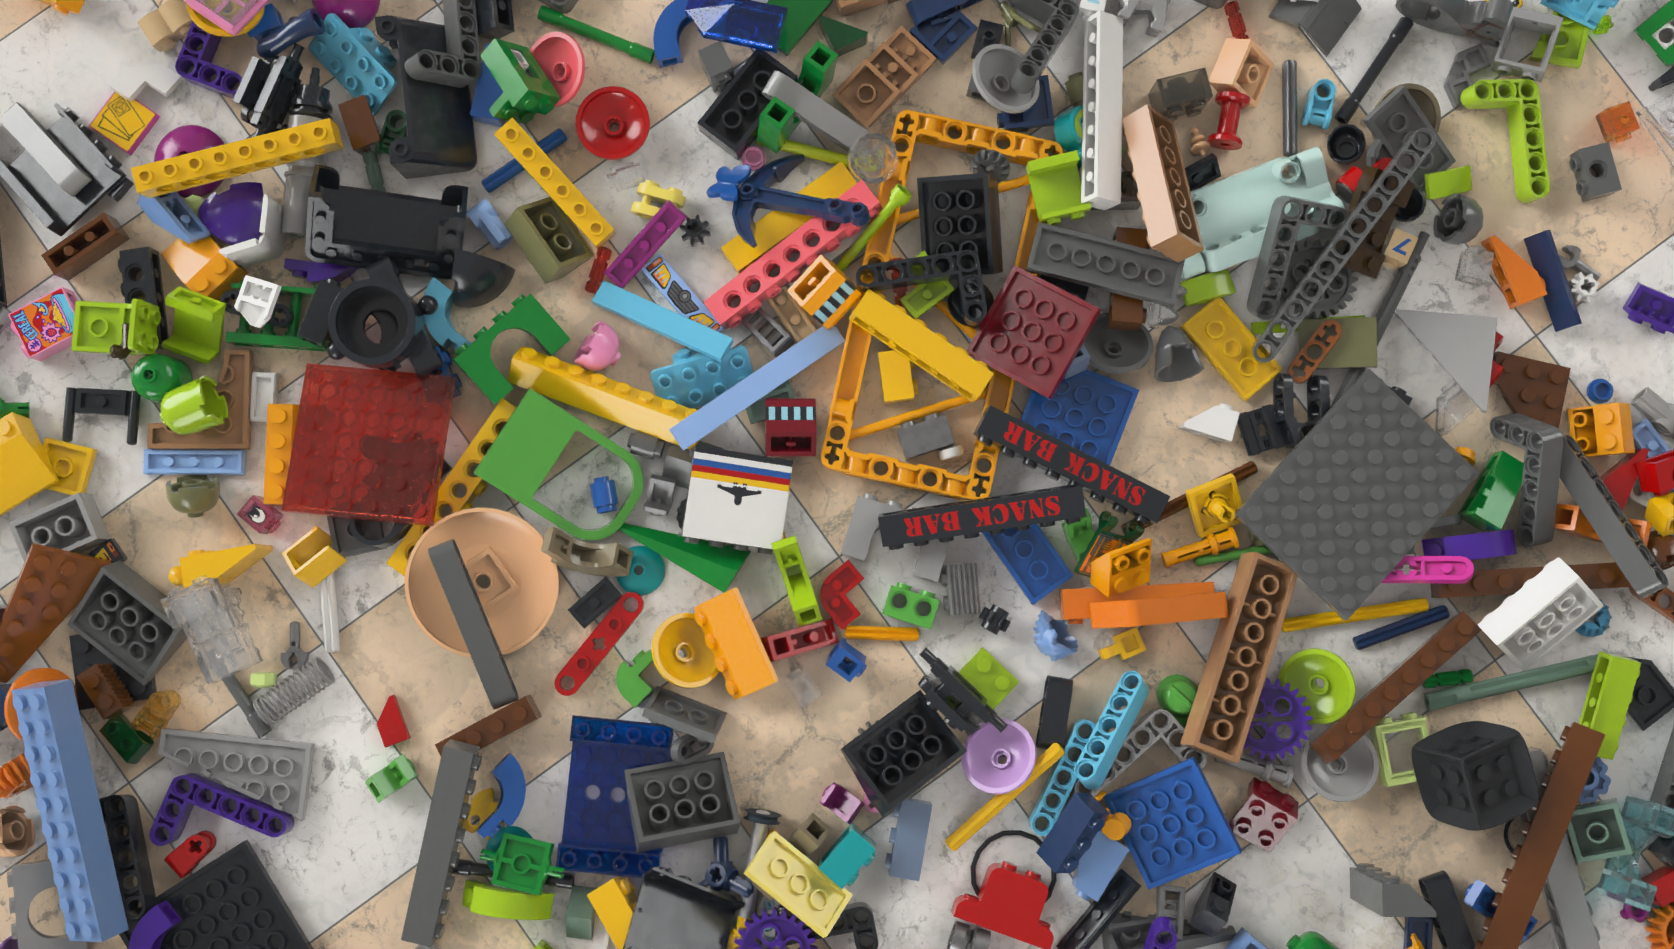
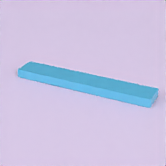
M603 281L592 299L593 304L719 362L724 360L734 342L733 338L606 281Z

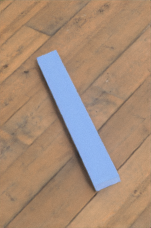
M835 325L830 330L822 326L670 428L669 431L684 451L845 342V339Z

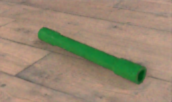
M542 5L538 11V20L556 27H562L627 53L631 57L651 64L655 57V51L651 48L592 27Z

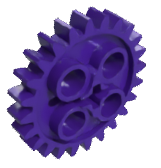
M1266 678L1259 700L1264 705V710L1260 714H1254L1253 717H1266L1268 712H1272V715L1275 717L1292 716L1294 720L1273 722L1272 727L1268 726V722H1251L1243 748L1244 750L1247 747H1251V756L1258 751L1260 752L1261 760L1264 759L1266 754H1270L1271 760L1274 761L1275 754L1279 753L1282 759H1285V751L1292 755L1295 754L1293 750L1294 745L1298 748H1303L1299 742L1300 738L1304 740L1309 739L1303 732L1304 730H1312V727L1306 725V721L1312 720L1313 717L1305 715V712L1311 709V707L1302 706L1301 703L1305 701L1306 697H1296L1299 692L1298 688L1290 692L1289 682L1284 687H1280V679H1277L1275 684L1271 685L1270 679ZM1282 698L1290 703L1289 711L1284 714L1277 712L1275 708L1276 701ZM1286 724L1291 728L1292 734L1288 739H1282L1277 735L1279 725ZM1254 725H1261L1265 729L1266 733L1263 739L1258 740L1252 737L1251 729Z
M776 906L773 907L772 914H769L766 908H763L761 917L754 912L753 922L745 919L744 924L746 928L740 927L738 930L742 937H735L734 943L739 945V947L734 949H774L776 946H779L780 949H789L786 945L789 940L799 942L800 947L798 949H817V946L810 945L816 941V936H808L812 931L809 926L803 927L804 922L795 920L796 916L793 913L791 916H788L787 908H784L782 913L779 914ZM767 927H772L777 931V935L767 937L763 930ZM759 938L763 943L756 942L755 939Z

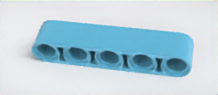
M1127 671L1121 676L1075 765L1074 773L1076 777L1089 790H1095L1103 784L1148 696V686L1136 671ZM1138 684L1135 688L1130 689L1133 685ZM1127 705L1125 709L1119 711L1121 707ZM1116 727L1114 731L1108 733L1111 728ZM1104 749L1103 753L1097 755L1098 751ZM1093 771L1089 777H1085L1088 772Z
M1078 719L1072 724L1064 741L1063 750L1065 754L1054 763L1029 816V826L1037 835L1046 836L1049 834L1059 818L1076 782L1075 765L1096 726L1087 719ZM1083 724H1088L1090 727L1089 735L1083 738L1080 737L1078 733L1079 727ZM1072 747H1077L1080 752L1079 757L1075 760H1069L1067 755ZM1061 770H1067L1069 773V778L1064 783H1058L1057 774ZM1051 793L1058 795V802L1054 806L1046 804V797ZM1041 816L1046 817V827L1037 829L1035 827L1036 819Z

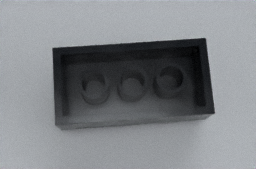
M759 46L697 122L701 133L737 160L741 158L744 151L757 137L760 114L771 101L762 94V91L773 72L779 71L795 82L798 80L796 74Z

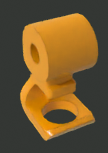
M1101 791L1094 798L1100 801L1106 796V792ZM1124 813L1109 814L1101 830L1111 840H1120L1130 831L1132 823L1130 818Z

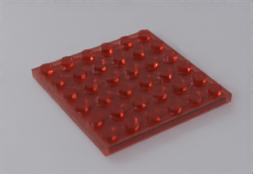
M307 363L281 510L290 513L433 527L456 379L453 376L426 374L421 377L418 373Z

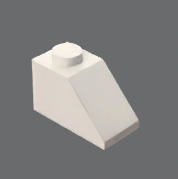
M1219 403V406H1214L1180 424L1179 430L1226 444L1232 441L1240 412L1233 411L1234 407Z

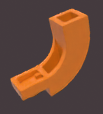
M1557 503L1554 530L1603 543L1579 506ZM1628 519L1647 547L1652 523Z

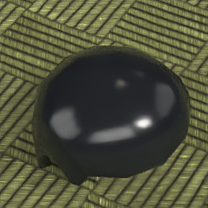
M1343 124L1334 128L1327 139L1328 154L1338 164L1349 165L1356 162L1365 152L1366 142L1364 133L1355 125Z
M1414 186L1406 208L1399 207L1394 220L1412 222L1423 214L1426 200L1424 193L1418 187Z

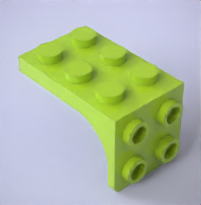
M132 299L131 304L76 301L71 351L110 354V347L114 344L120 345L122 342V325L129 323L128 349L132 350L129 355L146 356L155 354L159 344L157 325L161 321L159 307L141 299Z

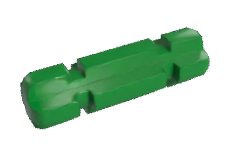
M1470 669L1435 673V675L1432 674L1422 685L1424 688H1435L1436 685L1437 687L1460 683L1473 682V673Z

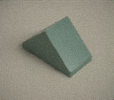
M573 885L566 912V937L592 940L596 911L587 894L597 888Z

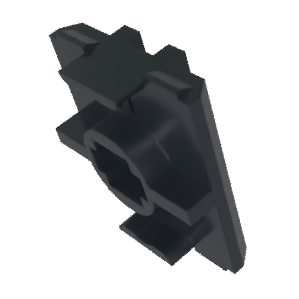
M1273 404L1239 414L1237 423L1241 432L1240 437L1243 438L1248 456L1252 457L1267 450L1284 447V443L1274 424ZM1263 424L1266 430L1265 436L1260 437L1256 425Z

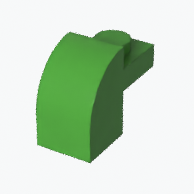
M1085 508L1086 517H1080V522L1066 523L1064 520V523L1061 524L1065 538L1077 562L1081 559L1095 534L1091 515L1087 508Z
M651 649L646 653L643 650L640 651L632 660L635 663L633 666L627 660L623 661L617 671L616 683L618 690L634 708L638 707L655 689L641 675L653 662Z
M402 754L395 758L388 766L370 776L365 781V784L377 802L380 803L417 778L418 774L413 763Z

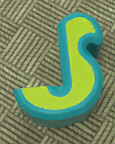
M1082 105L1061 112L1054 122L1056 141L1067 152L1077 150L1079 156L1078 169L1082 167Z

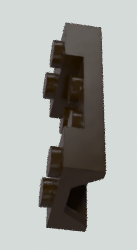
M1369 166L1364 167L1347 209L1349 215H1351L1383 170ZM1387 176L1383 181L1384 188L1389 191L1395 189V179ZM1407 181L1343 267L1356 271L1366 277L1377 278L1385 259V255L1380 254L1387 234L1398 208H1406L1415 184ZM1371 198L1367 203V207L1371 212H1377L1380 208V202L1376 198ZM1355 219L1352 222V231L1357 234L1363 231L1364 223L1362 220ZM1339 240L1335 245L1336 252L1341 255L1345 254L1348 250L1347 242Z

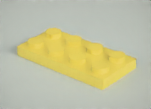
M775 831L769 834L743 873L822 938L828 936L853 896L846 888L841 889L814 862Z

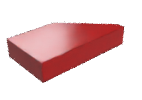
M396 695L389 696L377 722L385 748L411 738Z

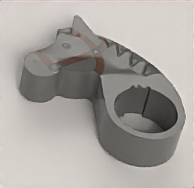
M1397 0L1395 4L1396 9L1402 15L1421 26L1447 34L1477 39L1496 48L1499 47V40L1503 37L1514 7L1513 3L1509 0Z

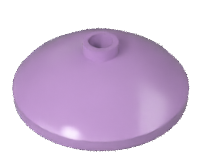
M1001 718L1008 724L1001 733L990 722H983L979 725L980 729L972 735L969 734L963 745L967 750L961 756L964 773L975 787L986 793L1005 794L1016 790L1028 780L1036 763V747L1031 735L1019 723L1009 719ZM1003 757H1007L1006 763L1000 764V760Z

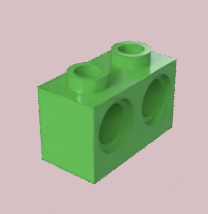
M897 582L896 586L891 585L882 614L931 629L940 600L934 599L936 594L921 590V593L918 594L911 591L912 586ZM896 594H903L906 597L907 602L903 608L899 609L893 605L892 599ZM921 601H925L930 605V612L926 616H921L917 613L916 607Z

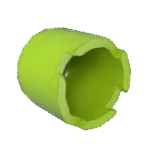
M203 376L166 393L161 401L160 418L175 433L190 435L223 424V419L229 416L227 402L224 395L219 397L214 387L218 386L217 383L210 377Z

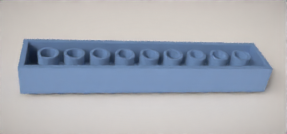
M72 679L34 683L12 690L13 706L17 712L18 728L25 747L24 755L28 761L31 773L30 781L34 786L37 799L36 806L42 820V832L48 846V858L51 861L54 872L53 880L57 886L60 898L59 906L63 912L66 924L65 932L69 937V941L103 942L129 930L73 682Z

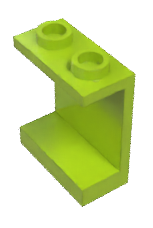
M1077 150L1028 161L1026 172L1039 222L1054 226L1062 223V219L1080 220L1089 213L1091 204H1081V180L1077 168L1079 161Z
M181 286L166 296L165 305L175 308L173 335L162 343V348L168 349L175 354L192 358L199 363L209 364L221 354L226 303Z

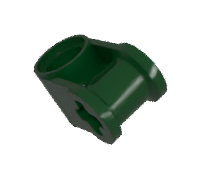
M392 110L387 114L380 134L381 141L376 143L375 149L377 154L382 155L385 153L389 155V147L395 139L408 137L406 115L401 110ZM399 119H404L403 126L395 128L396 122Z

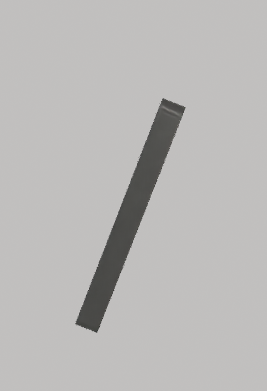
M1421 128L1414 131L1408 137L1252 346V355L1256 360L1267 363L1274 359L1432 150L1436 143V135L1431 129ZM1418 134H1425L1428 137V144L1425 148L1417 145L1416 137ZM1403 155H1407L1412 159V165L1409 169H1404L1400 166V158ZM1387 176L1393 177L1396 181V187L1392 191L1384 188L1383 181ZM1376 198L1379 200L1380 208L1377 212H1371L1368 209L1367 203L1369 199ZM1355 219H1360L1364 223V229L1359 234L1353 232L1351 224ZM1339 240H1344L1348 244V250L1343 255L1338 254L1335 249V245ZM1324 261H1329L1333 267L1332 272L1326 276L1322 275L1319 270L1320 264ZM1308 282H1314L1317 286V291L1313 296H1307L1304 293V286ZM1292 303H1299L1301 306V313L1296 317H1292L1288 313V307ZM1278 323H1282L1286 327V332L1282 337H1275L1272 332L1273 327ZM1262 344H1268L1271 349L1270 354L1264 358L1259 357L1257 354L1258 347Z

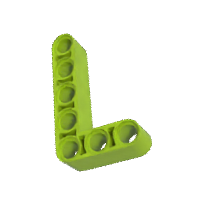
M1531 79L1480 80L1464 89L1460 99L1462 104L1468 109L1506 108L1515 193L1518 200L1528 204L1548 195L1550 182L1540 93L1536 82Z

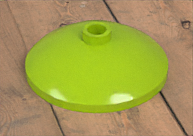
M1319 648L1301 650L1292 655L1280 670L1278 677L1280 679V687H1284L1289 682L1290 692L1298 688L1299 692L1296 697H1306L1305 701L1301 704L1303 707H1311V709L1305 712V715L1313 717L1312 720L1306 721L1307 723L1328 724L1344 716L1354 702L1356 694L1354 675L1347 663L1333 652ZM1317 679L1324 681V687L1317 685ZM1282 698L1283 704L1289 711L1290 703Z

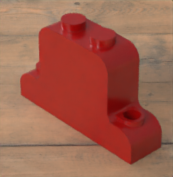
M1003 861L1002 864L993 863L987 868L978 895L973 896L965 893L958 896L953 903L951 912L956 918L1042 949H1051L1054 941L1053 933L1049 929L1051 925L1040 920L1048 896V888L1040 879L1041 874L1027 869L1026 873L1016 870L1017 865L1007 861Z

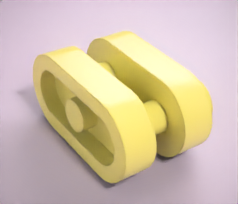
M645 180V183H639L636 192L642 196V201H634L630 212L651 220L661 209L651 206L652 200L663 204L671 200L678 208H683L686 197L682 195L683 191L669 187L666 190L660 188L656 182Z

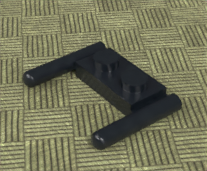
M66 387L62 440L64 442H71L73 440L75 413L129 416L126 442L128 445H136L141 395L136 391Z

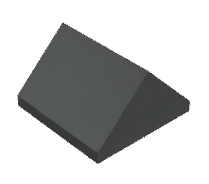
M699 441L697 446L724 450V448ZM672 443L666 454L662 476L676 479V486L688 489L693 457H689V449L683 451L680 446Z

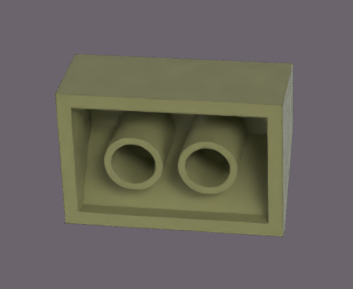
M551 197L517 207L504 223L545 284L563 278L594 256L566 214Z

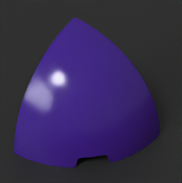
M236 183L230 185L229 190L218 195L216 192L212 193L203 201L198 209V215L202 223L216 237L230 245L254 238L259 240L263 204L262 183Z

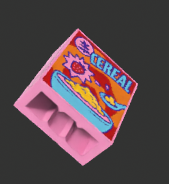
M60 287L8 314L12 322L10 327L19 336L22 342L21 349L28 358L42 362L72 346L75 304L78 301L73 291Z

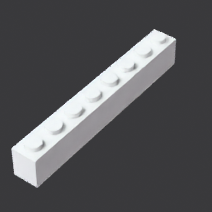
M1100 10L1085 19L1081 204L1090 203L1091 207L1105 211L1121 203L1124 31L1123 18Z

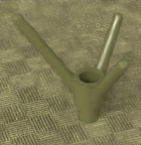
M1006 1L999 4L998 8L1005 20V45L1011 47L1010 29L1019 23L1032 31H1041L1042 28L1022 17Z

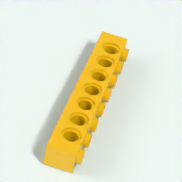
M330 118L132 167L131 171L137 193L147 198H152L301 159L343 150L344 148L338 125Z
M503 398L389 558L386 563L387 565L405 576L408 559L414 546L433 524L444 518L442 515L443 508L450 505L452 513L473 508L471 503L476 496L480 497L484 493L488 485L482 478L478 476L473 477L471 475V468L481 462L485 456L486 447L494 442L499 434L500 427L506 424L516 409L514 405ZM464 484L467 488L466 495L459 498L456 490L460 485Z

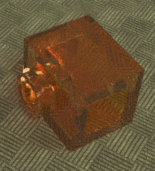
M1630 101L1607 108L1595 116L1605 143L1616 140V143H1621L1632 138L1631 133L1640 129Z

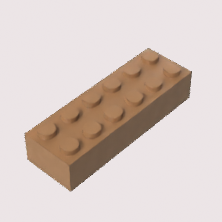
M1147 104L1122 118L1124 125L1123 135L1128 142L1129 150L1127 152L1134 169L1132 175L1137 183L1139 191L1137 192V197L1143 209L1142 219L1148 231L1147 242L1152 249L1179 263L1203 251L1204 247L1174 122Z

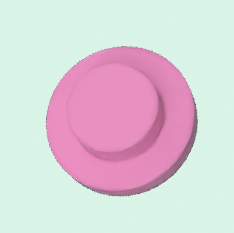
M749 146L742 154L743 165H750L753 171L765 165L766 154L758 146Z

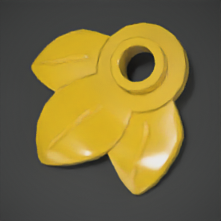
M492 788L482 790L473 797L469 816L463 822V827L466 831L476 833L475 830L496 809L499 802H494V791ZM472 815L479 817L480 821L477 825L470 823Z

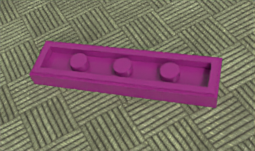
M668 200L606 269L604 274L618 287L624 289L688 216L671 200Z

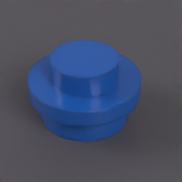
M1605 379L1593 380L1587 387L1588 398L1597 404L1608 402L1613 395V386Z

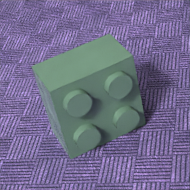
M1616 798L1576 806L1568 825V831L1578 863L1633 854Z

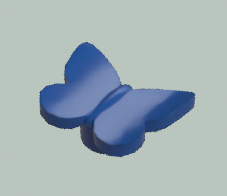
M739 165L734 167L732 171L726 166L719 168L716 172L717 183L707 189L708 197H720L726 201H737L739 197V184L745 182L751 175L750 165Z

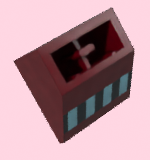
M765 398L766 456H816V399Z

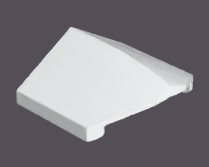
M246 275L234 307L243 315L249 325L262 328L271 318L282 286Z

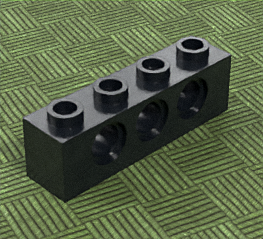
M151 247L119 251L118 268L122 273L123 283H121L120 288L123 297H125V303L131 304L132 299H140L141 296L145 295L146 302L159 307L161 321L157 325L159 344L156 350L165 349L162 348V343L169 338L159 252ZM140 271H143V276H142V278L137 281V280H136L137 274H138Z

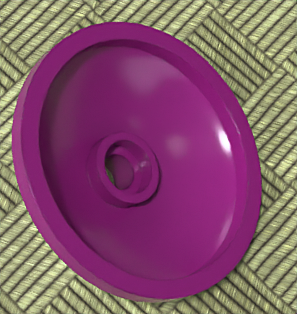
M312 0V4L323 21L328 14L334 13L348 28H362L371 23L376 16L380 0Z
M198 125L181 126L170 131L160 141L155 152L154 162L224 145V142L208 128ZM223 180L176 192L185 198L191 195L202 197L217 189Z

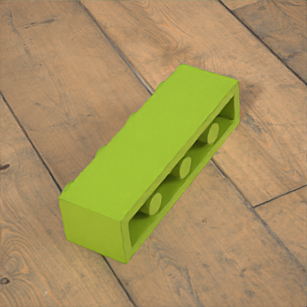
M1603 651L1598 653L1578 724L1606 734L1597 757L1613 760L1615 752L1619 747L1618 741L1622 728L1626 723L1627 710L1633 699L1634 686L1640 675L1641 662Z

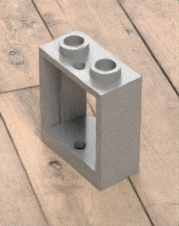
M1513 7L1493 62L1492 71H1496V73L1502 76L1514 75L1522 79L1542 82L1564 17ZM1513 27L1551 35L1540 67L1503 59Z

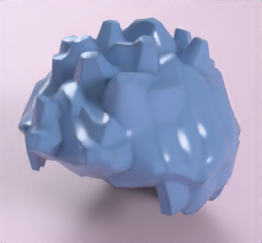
M1042 610L1041 614L1038 615L1039 620L1035 622L1037 627L1033 628L1036 631L1033 637L1037 639L1034 643L1037 644L1041 653L1049 655L1051 661L1056 662L1058 659H1063L1067 655L1077 652L1076 637L1069 635L1067 631L1068 625L1063 620H1055Z

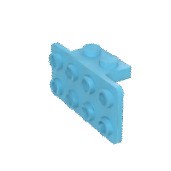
M330 13L323 21L325 26L324 34L314 36L308 46L309 51L354 98L361 95L367 96L372 113L376 115L398 83L397 78L389 70L394 68L397 60L391 55L390 50L374 37L371 30L365 27L348 28L336 14Z
M744 345L730 348L722 362L693 349H681L676 354H672V365L652 370L650 377L656 396L672 400L687 408H696L708 404L754 372L747 348Z

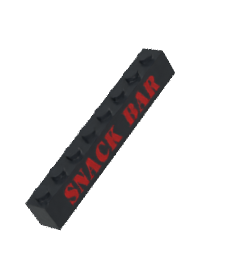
M991 405L986 407L973 435L978 437V442L989 447L993 444L1001 448L1000 453L1010 458H1013L1015 455L1023 459L1022 464L1029 468L1036 469L1039 467L1045 470L1044 475L1058 481L1060 478L1068 482L1067 485L1080 483L1082 490L1090 493L1089 497L1099 503L1106 501L1113 505L1112 509L1123 515L1128 512L1135 516L1134 520L1145 526L1158 523L1170 498L1169 495Z
M1078 483L881 513L878 515L882 546H889V550L904 548V544L914 543V546H923L929 544V540L939 539V542H949L954 540V536L964 535L965 539L979 537L980 532L989 531L990 535L1004 533V529L1007 528L1023 531L1030 529V525L1040 524V527L1054 526L1055 521L1065 520L1066 523H1076L1081 521L1080 517H1086L1082 486Z

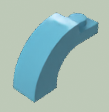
M433 277L426 288L424 296H433L437 300L438 308L434 314H423L428 331L447 350L450 346L457 350L464 343L468 346L472 343L461 336L451 323L450 312L454 303L452 299L453 291Z

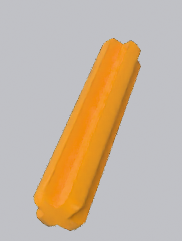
M846 626L845 638L918 641L919 629L916 627Z

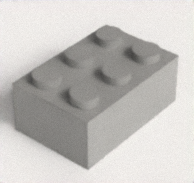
M78 492L9 523L24 562L32 543L80 554L110 539L92 494Z

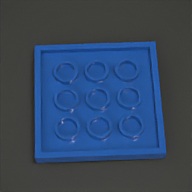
M1087 369L1066 380L1063 378L1051 400L1031 390L1020 420L1110 465L1139 389Z
M1195 756L1106 793V796L1103 797L1111 814L1121 812L1126 814L1131 820V829L1123 839L1130 849L1129 851L1148 889L1160 886L1242 852Z

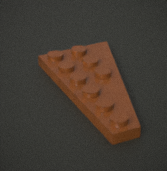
M32 543L0 622V682L8 683L83 599L100 569L111 564V561Z

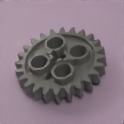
M1316 239L1313 245L1310 240L1304 242V247L1300 243L1295 245L1282 290L1285 294L1280 297V300L1287 299L1302 280L1296 277L1295 270H1302L1305 276L1330 243V240H1327L1323 245H1321L1320 239ZM1325 261V268L1319 267L1320 273L1325 276L1329 275L1333 269L1332 264L1328 261ZM1342 267L1333 279L1337 282L1338 289H1332L1329 285L1305 318L1312 313L1313 319H1318L1321 313L1322 317L1326 319L1330 313L1332 315L1339 313L1338 308L1341 310L1346 308L1347 305L1344 301L1350 302L1353 300L1349 293L1357 291V288L1351 285L1358 281V278L1351 275L1355 271ZM1314 282L1306 283L1304 293L1307 295L1308 290L1316 293V284ZM1292 303L1289 306H1295L1294 314L1301 311L1299 303Z

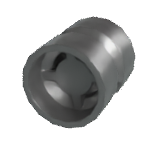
M955 921L947 949H988L991 932L978 927L971 930L970 925Z

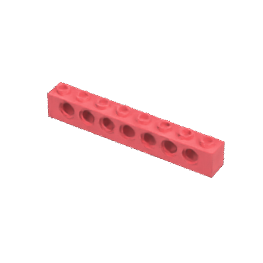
M860 180L838 197V199L849 201L852 204L856 202L865 204L870 213V220L868 222H872L883 209L878 199L863 180ZM814 216L704 301V304L724 329H732L741 323V318L746 314L757 311L762 306L761 303L768 297L773 298L781 292V287L788 282L796 281L801 276V272L810 267L820 255L835 251L840 246L842 240L857 234L861 226H855L851 222L846 224L840 223V227L836 231H829L830 225L834 222ZM815 237L820 238L817 246H809L811 239ZM793 253H800V258L796 262H790V256ZM774 268H780L778 276L770 277V272ZM755 283H760V289L755 293H751V286ZM735 298H741L740 305L736 308H731V302Z

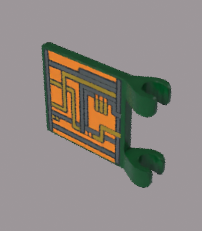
M1103 511L1099 517L1098 529L1075 567L1074 572L1090 578L1092 561L1107 552L1132 544L1143 535L1144 527L1137 525L1136 521L1130 520L1125 527V536L1110 532L1118 524V518L1111 516V513L1108 511Z

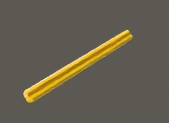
M1418 598L1359 607L1348 620H1343L1335 611L1284 618L1281 632L1425 612L1429 610L1427 598Z
M1053 743L1036 759L1032 774L1022 786L1009 793L996 794L946 839L947 846L953 851L959 849L1065 754L1063 748L1058 743Z

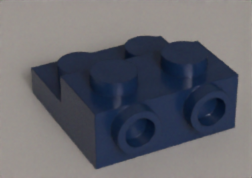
M1048 75L1040 76L1038 99L1028 110L1022 113H1007L1004 111L997 113L998 128L1019 133L1027 132L1030 128L1054 125Z

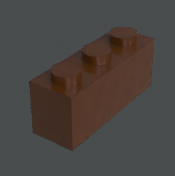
M103 212L41 256L54 275L69 281L130 238L117 219Z

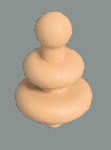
M1192 127L1190 134L1193 137L1190 143L1193 146L1190 151L1194 155L1204 157L1211 144L1205 141L1206 137L1199 134L1197 127Z

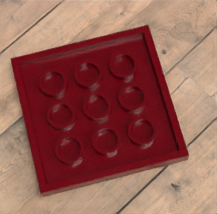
M1014 265L970 343L967 352L969 356L984 362L993 369L1051 400L1098 318L1101 309Z

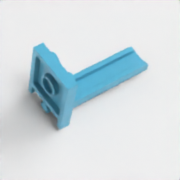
M1541 0L1540 4L1594 30L1608 8H1614L1619 0Z

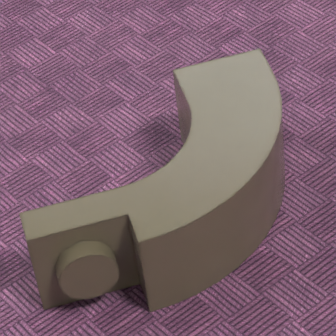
M555 527L546 528L541 552L552 557L551 562L560 567L583 574L604 577L629 575L633 551L618 542L609 544L586 543L570 537Z
M812 813L786 841L808 858L821 845L832 829ZM755 882L752 883L770 901L774 899Z

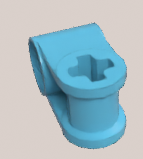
M1321 79L1309 89L1301 118V125L1311 124L1320 126L1323 130L1328 129L1332 118V107L1336 93L1335 84L1331 80ZM1317 88L1325 91L1326 98L1318 95Z

